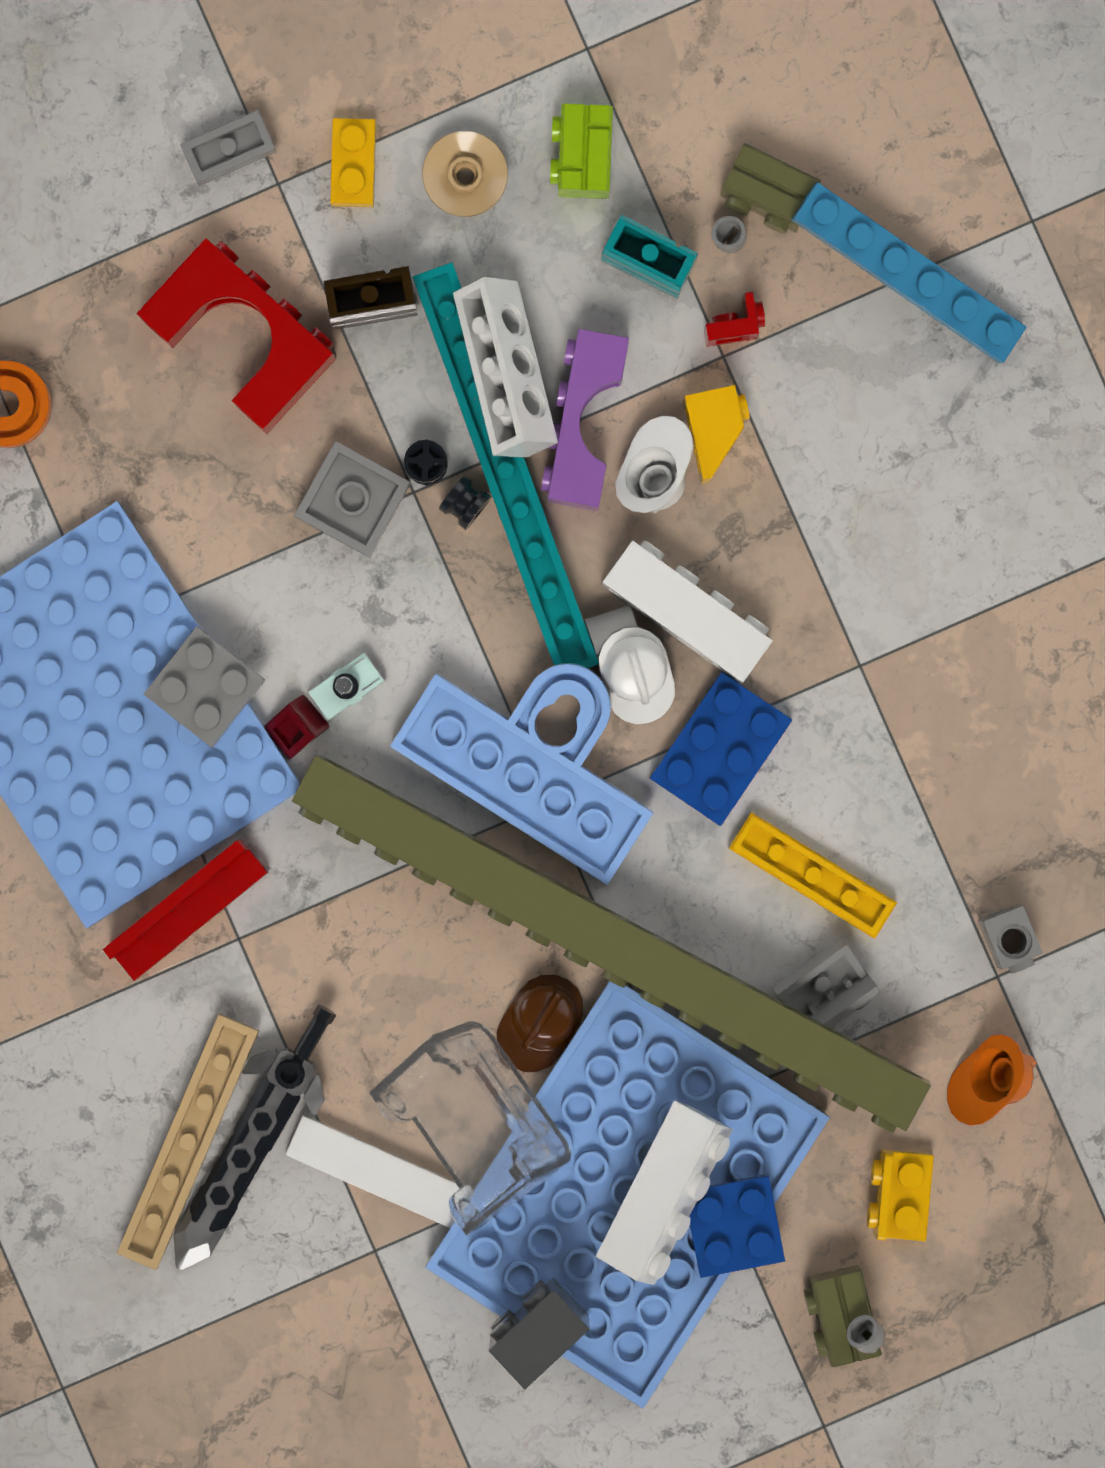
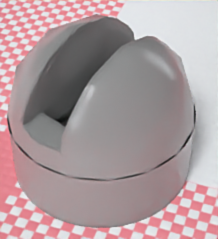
M725 216L717 220L713 225L712 239L719 250L726 253H735L744 247L747 240V231L740 219L734 216ZM735 228L739 230L729 245H725Z
M870 1315L858 1316L848 1326V1342L860 1352L866 1354L875 1353L885 1343L886 1334L882 1325ZM866 1329L872 1333L869 1340L862 1335Z

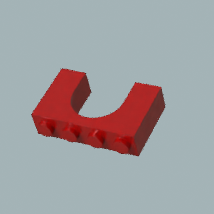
M205 238L136 314L171 348H174L207 312L218 306L241 304L258 311L268 321L272 336L271 350L261 369L231 401L264 433L268 434L336 360L334 354L329 350L334 344L316 327L309 332L298 322L302 314L286 299L283 298L278 304L266 292L271 286L254 270L245 274L235 264L239 257L226 244L219 241L215 246Z

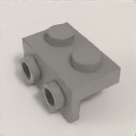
M842 938L772 987L783 1003L832 1029L835 1028L838 1022L855 1010L864 1008L880 992L876 983L870 978Z

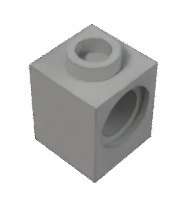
M1016 904L978 920L997 968L1002 970L1009 968L1011 974L1035 965L1033 958L1043 954L1024 905ZM1015 928L1021 934L1022 944L1017 951L1007 953L1002 947L1001 938L1007 930Z

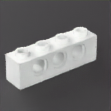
M483 277L454 292L457 312L493 456L529 457L557 444L558 440L518 281Z

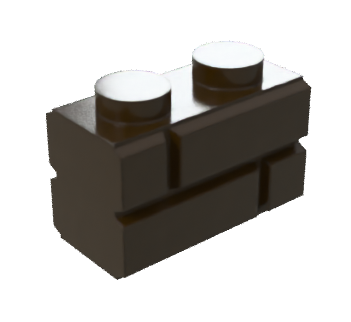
M409 266L390 269V272L387 274L382 270L323 281L330 323L333 330L418 316Z

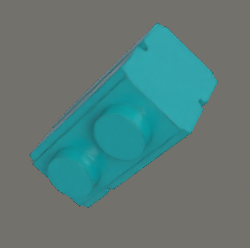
M621 214L602 251L601 261L677 299L697 261L698 253L683 245L677 247L675 241Z

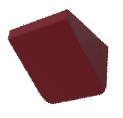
M301 695L287 704L264 725V728L288 759L291 760L329 728V724L308 698Z

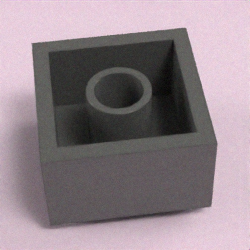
M554 1277L547 1284L542 1280L538 1281L522 1297L524 1299L523 1306L515 1314L507 1310L490 1327L492 1332L489 1334L490 1343L488 1351L524 1390L590 1330L589 1315Z

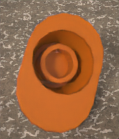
M1004 1034L990 1036L952 1074L947 1088V1103L951 1114L959 1122L969 1126L982 1125L992 1119L1006 1105L1019 1102L1028 1095L1032 1088L1034 1079L1033 1068L1037 1064L1033 1056L1025 1054L1012 1037Z

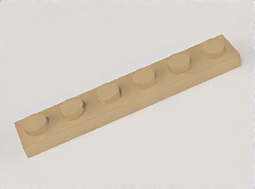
M221 1013L218 1014L117 1254L154 1270L159 1268L260 1030Z

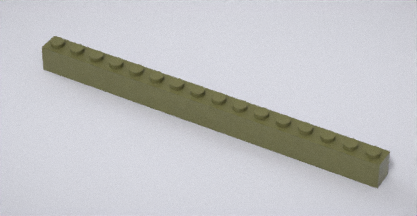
M315 755L292 799L293 803L301 806L298 813L310 821L321 825L325 819L338 826L336 834L357 845H359L362 839L375 846L374 854L393 865H397L398 861L401 860L413 866L414 869L411 874L433 886L439 880L452 887L449 893L452 897L467 905L472 906L475 900L490 908L487 915L507 926H510L513 921L528 928L525 934L527 937L546 947L549 946L551 941L566 949L563 956L583 967H587L588 963L591 962L604 969L601 976L622 988L628 982L643 990L640 997L659 1008H663L665 1003L681 1010L678 1016L681 1020L698 1029H701L704 1023L719 1031L717 1039L739 1050L742 1044L758 1052L755 1056L756 1060L774 1070H778L780 1065L796 1072L793 1078L795 1081L811 1090L817 1091L819 1085L835 1093L832 1098L834 1102L853 1112L856 1111L858 1106L873 1114L871 1121L887 1131L894 1133L896 1127L907 1131L931 1087L930 1081L322 755Z

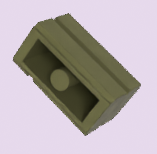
M744 143L721 189L720 196L727 199L725 205L739 214L748 215L749 211L765 217L763 224L768 228L782 234H786L788 229L796 233L799 225L791 221L813 184L821 183L822 180Z
M859 1265L808 1277L811 1288L803 1290L809 1316L817 1314L821 1330L813 1332L819 1357L827 1356L831 1367H837L881 1356V1348L876 1350L877 1352L866 1354L854 1348L847 1339L848 1326L856 1317L861 1315L873 1317L863 1273ZM866 1329L862 1335L869 1340L872 1333Z

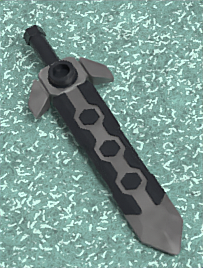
M317 1005L313 1012L312 1020L294 1050L285 1048L277 1051V1048H273L249 1058L242 1074L268 1073L260 1082L206 1182L198 1190L173 1234L177 1269H185L211 1256L267 1153L272 1150L301 1099L300 1095L304 1094L303 1098L313 1115L318 1113L324 1103L325 1097L321 1074H316V1066L309 1058L327 1026L332 1024L336 1017V1014L330 1009Z

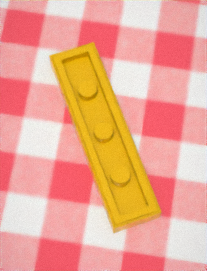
M750 812L728 848L873 939L877 937L897 904L896 901Z

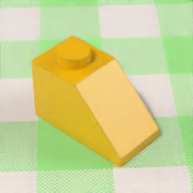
M735 385L684 396L683 404L688 427L692 433L693 450L701 484L711 481L744 429L743 421L750 419L745 394L737 395Z

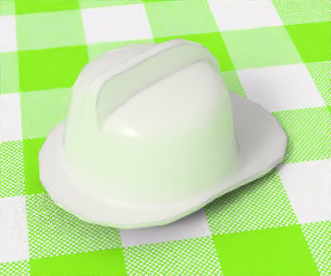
M660 416L649 420L638 430L632 440L615 483L616 496L624 507L633 512L657 513L659 510L671 507L681 498L686 486L685 473L691 460L694 446L692 433L684 422L675 417Z
M639 627L623 628L611 634L602 645L599 654V669L602 680L610 694L612 710L622 720L633 724L651 723L661 718L672 705L675 697V683L667 653L660 639L649 630Z

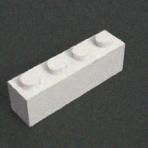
M632 540L602 582V586L741 685L773 642L772 639L766 636L770 629L751 615H748L744 620L732 612L731 609L735 604L716 590H713L709 595L697 587L696 584L700 579L684 567L678 565L676 570H673L661 561L665 554L649 542L644 540L641 545H638Z
M674 1100L595 1257L638 1282L655 1285L657 1279L662 1278L669 1268L671 1262L669 1255L676 1241L680 1240L689 1228V1216L696 1202L701 1200L708 1191L710 1185L709 1176L716 1162L720 1161L727 1153L730 1145L729 1136L733 1129L692 1106Z

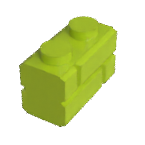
M564 103L561 104V116H552V142H560L559 159H551L550 185H558L559 197L609 198L613 106Z

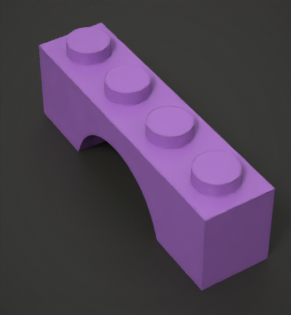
M578 329L577 340L568 339L564 364L572 366L569 382H560L556 406L564 408L561 424L553 423L558 443L549 447V449L556 450L554 466L545 465L541 491L549 492L548 503L593 511L599 510L606 464L595 458L586 448L580 434V419L585 407L592 398L602 391L621 386L629 338Z

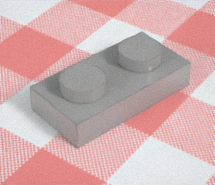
M259 110L180 144L198 186L277 152Z

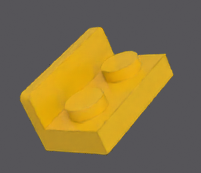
M881 1149L880 1160L873 1159L871 1185H877L876 1203L869 1202L867 1228L873 1229V1235L877 1240L886 1241V1238L926 1242L934 1161L933 1154Z

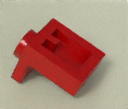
M753 291L745 292L742 297L745 318L738 319L737 313H725L713 316V323L705 324L704 336L706 347L757 340L759 328L765 327V314L762 301H754Z

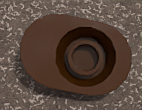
M555 974L540 975L529 980L523 986L502 1018L497 1030V1047L502 1058L512 1068L523 1072H538L550 1067L557 1060L578 1028L583 1015V1001L578 989L568 979Z

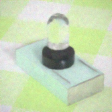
M363 653L342 669L340 667L330 675L331 677L309 691L308 695L325 719L329 721L349 706L362 700L363 696L385 682V679L368 655Z

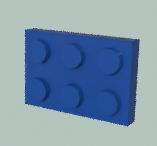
M721 672L649 779L721 827L792 722V719Z

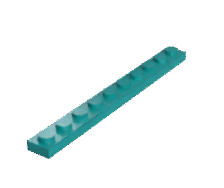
M453 262L412 276L553 665L572 663L587 668L598 666L597 656L524 457L493 456L453 295L454 292L462 288Z

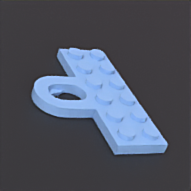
M564 663L544 670L531 683L509 719L436 673L390 745L394 750L606 885H608L654 813L645 805L582 766L606 728L611 714V698L605 683L595 672L582 665ZM572 695L580 703V712L576 717L577 731L575 736L563 745L546 743L539 737L536 730L538 713L544 707L554 704L560 696Z

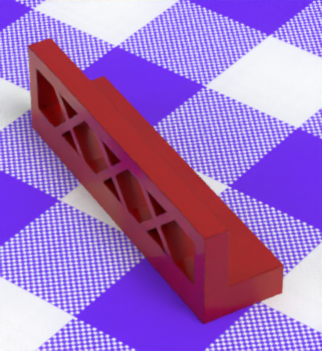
M242 839L236 840L102 950L109 959L115 958L132 980L136 981L269 872Z

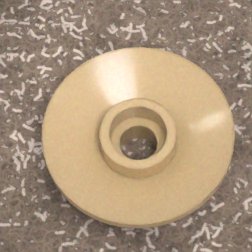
M458 131L442 137L430 148L423 163L422 178L427 195L439 209L458 217H472L488 211L500 200L507 185L508 169L502 151L491 139L472 131ZM461 171H470L474 175L472 182L469 184L460 183L457 176Z

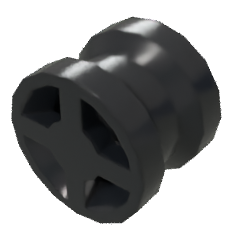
M419 440L413 443L405 453V469L410 478L417 484L425 486L434 485L445 476L448 468L447 456L443 448L435 441Z
M463 476L439 506V510L444 514L454 515L458 518V524L467 530L487 506L492 496L487 492H478L472 487V481L468 477Z

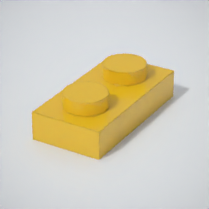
M333 118L331 206L374 207L375 119Z

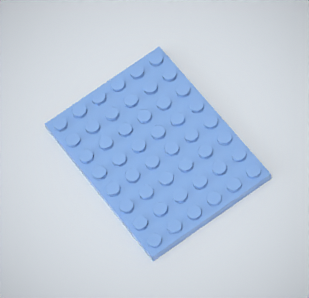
M118 501L0 576V795L86 929L294 796L301 784L249 703L217 744L211 748L143 695L196 626L199 628L200 626Z
M609 981L425 1268L499 1316L507 1310L515 1314L523 1306L524 1299L522 1297L533 1285L540 1280L547 1284L554 1277L589 1315L590 1330L573 1344L562 1357L643 1409L730 1274L724 1273L700 1278L690 1225L685 1235L676 1241L669 1255L671 1258L669 1268L662 1278L657 1279L655 1285L638 1282L595 1257L674 1100L692 1106L733 1129L729 1136L730 1145L727 1153L720 1161L716 1162L709 1176L710 1185L768 1174L774 1204L830 1117L663 1008H659L642 999L640 994L626 985L622 988Z

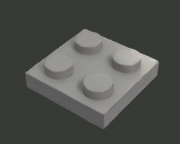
M335 441L294 517L370 558L411 482Z
M196 626L143 695L213 748L266 679Z

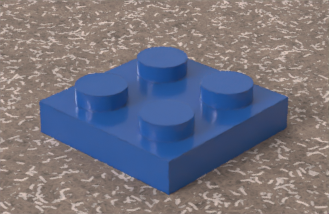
M769 1175L709 1185L708 1191L701 1200L696 1202L689 1216L700 1278L786 1262Z

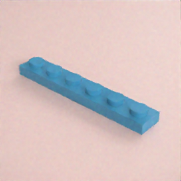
M818 182L813 184L791 219L801 228L999 364L1005 362L1027 328Z

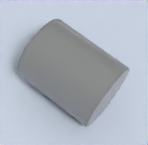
M630 605L585 619L596 656L600 654L602 645L611 634L623 628L637 627Z

